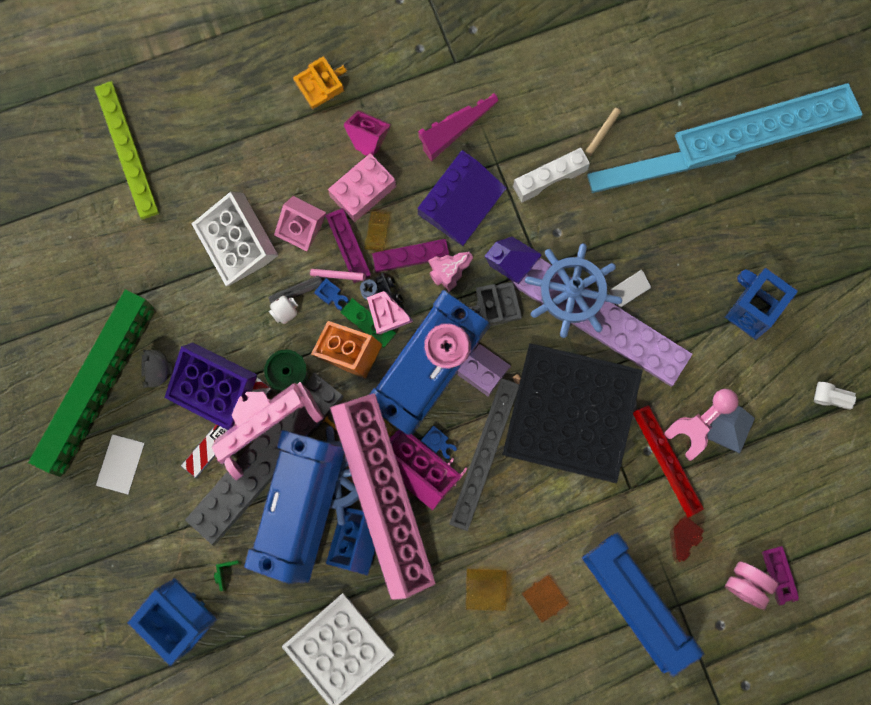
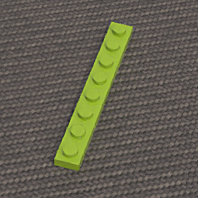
M110 81L94 88L141 220L159 214L114 84Z

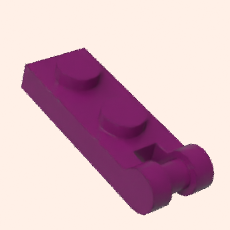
M783 546L762 551L769 577L778 583L775 591L777 604L781 606L785 605L788 601H799ZM787 587L788 593L783 594L782 588Z

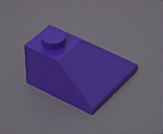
M509 237L495 242L485 255V258L491 268L519 284L542 255L514 237Z

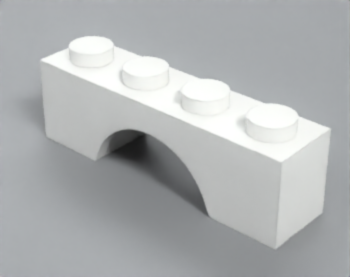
M579 148L514 179L513 188L522 203L537 196L546 187L565 178L572 179L587 172L590 163L582 148Z

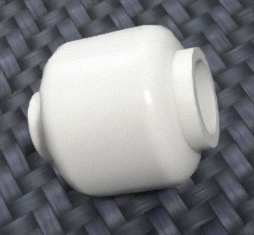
M281 296L270 304L271 310L269 312L277 323L286 324L297 316L295 308L298 305L292 297L288 299L286 296Z

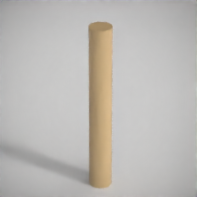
M614 108L585 151L587 155L591 156L621 113L618 108Z

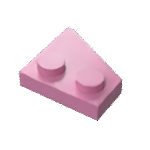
M383 291L367 297L378 334L413 322L409 315L387 292Z

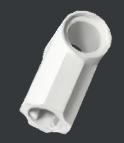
M818 382L814 402L851 410L856 401V393L835 388V385L827 382Z

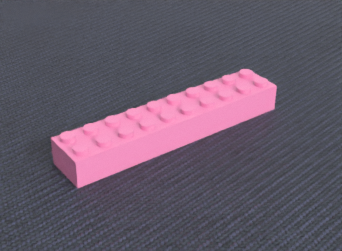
M375 393L330 407L391 600L408 598L435 585Z

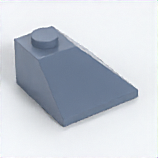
M738 406L734 412L721 414L710 424L712 429L708 432V440L740 453L755 418Z

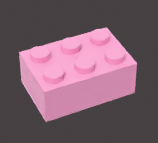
M370 153L333 184L328 191L330 197L340 208H343L344 212L355 223L396 187V182L390 173Z

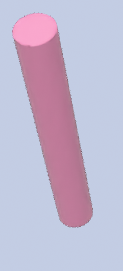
M311 269L310 275L315 277L365 281L366 278L365 273Z

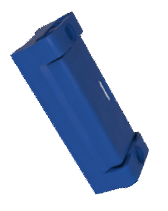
M444 290L433 303L434 307L378 386L370 392V394L375 393L382 417L407 435L416 432L462 366L461 364L454 368H441L433 364L425 352V340L428 333L436 326L442 324L456 325L469 335L471 354L491 326L487 320ZM460 313H464L463 318L459 317ZM446 343L445 348L449 350V348H452V344ZM393 408L397 409L395 414L392 412Z
M282 430L277 448L285 451L280 450L254 549H249L244 567L286 583L309 582L345 452L343 447Z
M615 533L581 558L661 672L666 673L669 671L671 676H675L688 665L700 659L705 653L693 637L685 634L631 556L626 552L629 548L619 533Z

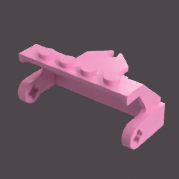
M301 382L292 384L271 400L267 398L264 392H246L248 400L243 402L244 399L242 397H239L232 413L236 425L216 438L212 446L218 462L225 464L228 472L235 480L244 476V473L237 462L232 459L231 455L297 408L305 406L309 415L316 423L324 419L310 391Z

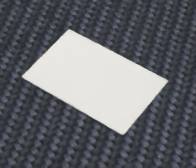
M112 435L96 486L128 494L144 443Z

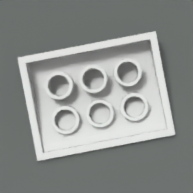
M229 192L192 223L226 286H230L266 266L278 256L243 193Z

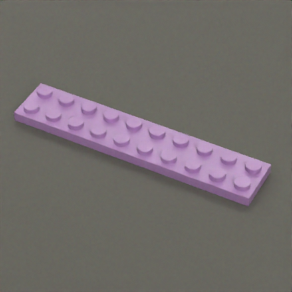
M539 258L519 284L512 281L514 287L543 305L541 287L527 284L525 278L543 279L545 273L552 265ZM558 273L551 279V282L564 284ZM549 289L551 299L563 293ZM583 297L589 308L596 302V299ZM568 299L556 306L565 311ZM575 300L573 313L583 312ZM604 302L599 312L595 315L603 328L601 332H596L589 320L572 323L671 387L692 356V353L610 302Z

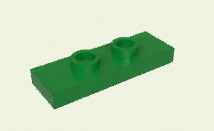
M353 298L340 312L361 331L372 335L382 344V348H385L396 335L393 330L378 334L372 314Z

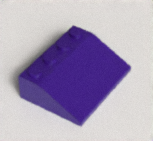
M461 150L417 208L418 215L461 246H464L507 188L476 159Z
M192 342L181 346L164 398L229 430L235 423L232 413L239 397L244 399L243 402L248 400V396L245 393L252 392L257 374Z

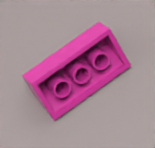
M399 429L389 440L404 487L430 509L434 510L462 476L412 434L407 435Z

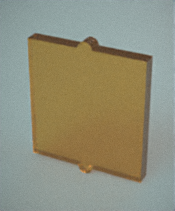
M549 575L537 583L534 582L532 587L522 593L541 623L552 615L556 616L558 611L568 605V602Z

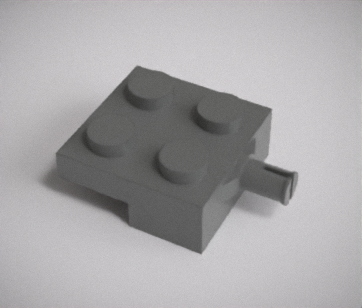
M513 282L476 288L477 305L468 308L475 313H479L491 326L522 319Z

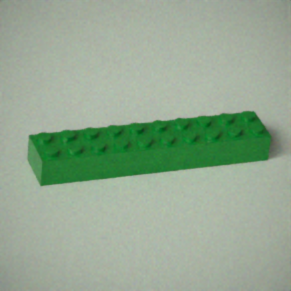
M126 289L124 290L28 461L29 464L59 477L67 472L69 468L68 463L77 454L80 441L87 436L90 423L94 422L97 418V411L100 405H103L107 400L106 394L110 388L114 387L117 381L116 376L119 371L124 369L126 358L134 351L137 338L143 335L146 322L150 321L154 314V307L146 299Z

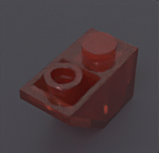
M683 516L670 531L672 555L676 563L681 560L683 562L686 561L691 554L689 550L692 546H697L703 539L701 535L704 533V530L687 516Z

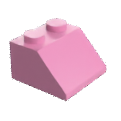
M292 196L283 204L274 235L308 251L321 229L326 212Z

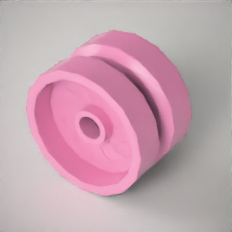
M442 324L436 326L428 333L425 340V352L433 364L441 368H454L467 360L471 352V341L469 335L462 328L453 324ZM446 343H451L452 348L447 350L445 348Z
M738 562L734 569L737 577H729L725 587L743 601L765 610L769 603V598L766 594H774L778 583L753 566Z

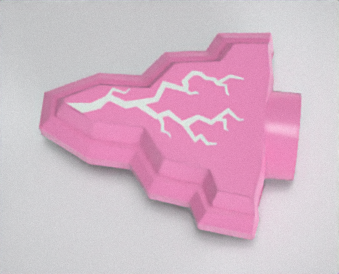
M470 252L458 253L453 257L449 255L441 258L436 256L428 260L433 269L430 272V276L437 286L442 283L450 292L457 286L456 282L462 277V271L470 265L473 256Z

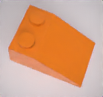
M327 321L311 355L366 379L382 344L372 335Z

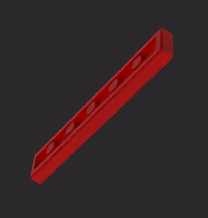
M649 405L634 411L633 415L687 517L689 518L704 510Z

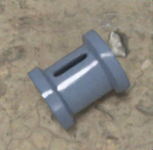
M365 280L360 285L361 295L365 300H368L367 297L378 292L377 285L373 280ZM367 287L369 289H372L371 293L369 291H366Z

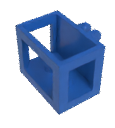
M767 268L758 276L748 269L743 270L738 275V282L746 290L725 316L726 319L755 340L772 327L798 292ZM766 280L786 293L780 302L760 288ZM754 295L771 306L766 314L749 303Z
M176 578L155 589L128 622L170 666L188 654L217 621L204 607L205 603L203 601L199 602L195 598L197 595L194 592L190 593Z

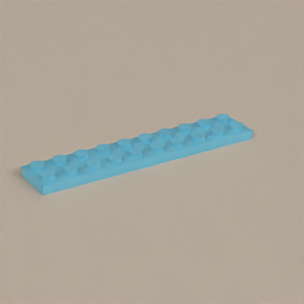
M847 83L677 132L675 138L687 167L692 168L861 118L863 114Z

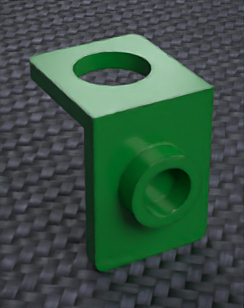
M240 560L216 564L217 572H214L215 583L219 584L220 592L226 591L223 567L242 564Z

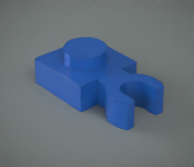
M326 278L314 292L326 304L330 305L334 302L335 307L339 311L343 309L339 305L340 301H345L347 304L349 302L346 296L338 295L341 289Z
M435 426L421 440L433 452L437 453L441 450L446 459H450V456L446 454L447 449H452L455 452L457 450L454 445L445 443L448 437Z

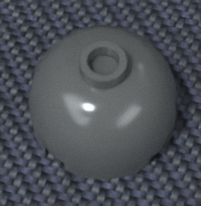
M143 350L145 354L142 355L141 376H145V382H142L143 388L158 387L164 384L168 374L172 373V364L168 363L167 357L158 350Z

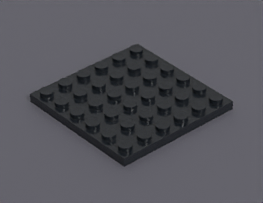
M529 343L502 456L617 484L643 370Z

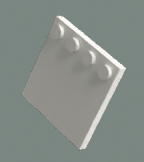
M344 593L282 646L329 705H339L395 655Z

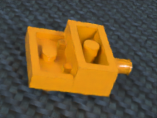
M323 56L309 64L308 69L293 77V80L311 108L314 109L344 91L338 77L347 72V70L344 68V65L333 70Z

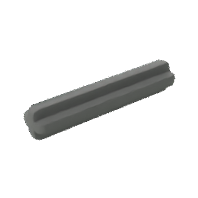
M316 276L268 297L270 304L281 296H286L289 299L316 289L320 286L322 280L319 276Z

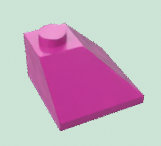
M361 111L355 112L344 123V128L355 149L366 156L370 153L374 156L379 151L391 126Z

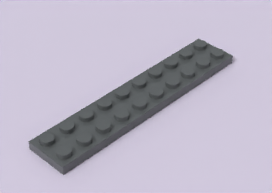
M315 372L307 380L305 387L310 391L324 419L316 423L309 415L305 406H303L302 408H297L259 435L236 461L242 469L244 476L235 480L227 471L185 519L211 545L215 546L271 482L280 450L285 451L277 448L281 431L285 430L310 437L331 413L330 407L338 405L344 398Z

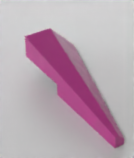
M495 93L486 100H479L477 102L478 105L473 108L467 106L447 116L440 123H433L431 125L432 128L427 131L424 129L418 131L419 139L423 143V151L431 162L498 102Z

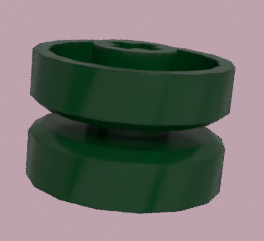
M289 349L279 350L267 359L264 367V376L271 388L280 394L294 383L298 384L301 382L305 386L309 379V368L303 357L297 352ZM290 370L289 374L284 375L285 371L288 372Z

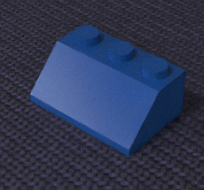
M345 507V524L339 525L337 522L326 564L368 576L375 547L363 511Z

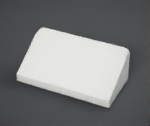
M640 270L612 288L609 294L622 298V303L617 304L621 308L649 290L651 286L644 272Z

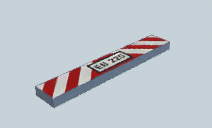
M257 377L252 392H264L267 396L272 389ZM216 424L182 463L181 467L197 479L216 456L212 449L216 438L228 430Z

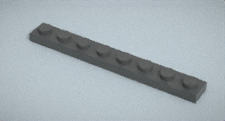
M501 378L449 525L468 532L519 384Z

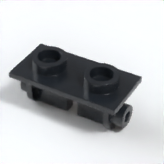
M382 273V276L375 279L378 292H387L404 309V300L395 287L396 281L394 277L390 274Z

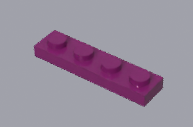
M343 208L325 215L348 271L365 273V279L370 278V271ZM353 280L354 284L360 282V280Z
M446 239L372 253L376 273L429 263L428 260L436 256L441 258L449 255Z

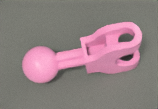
M730 389L719 390L713 397V406L702 416L698 413L694 418H679L664 435L668 439H672L679 433L688 435L692 441V446L685 456L689 461L693 460L707 447L708 432L712 429L710 424L721 414H730L738 407L739 400L736 393Z

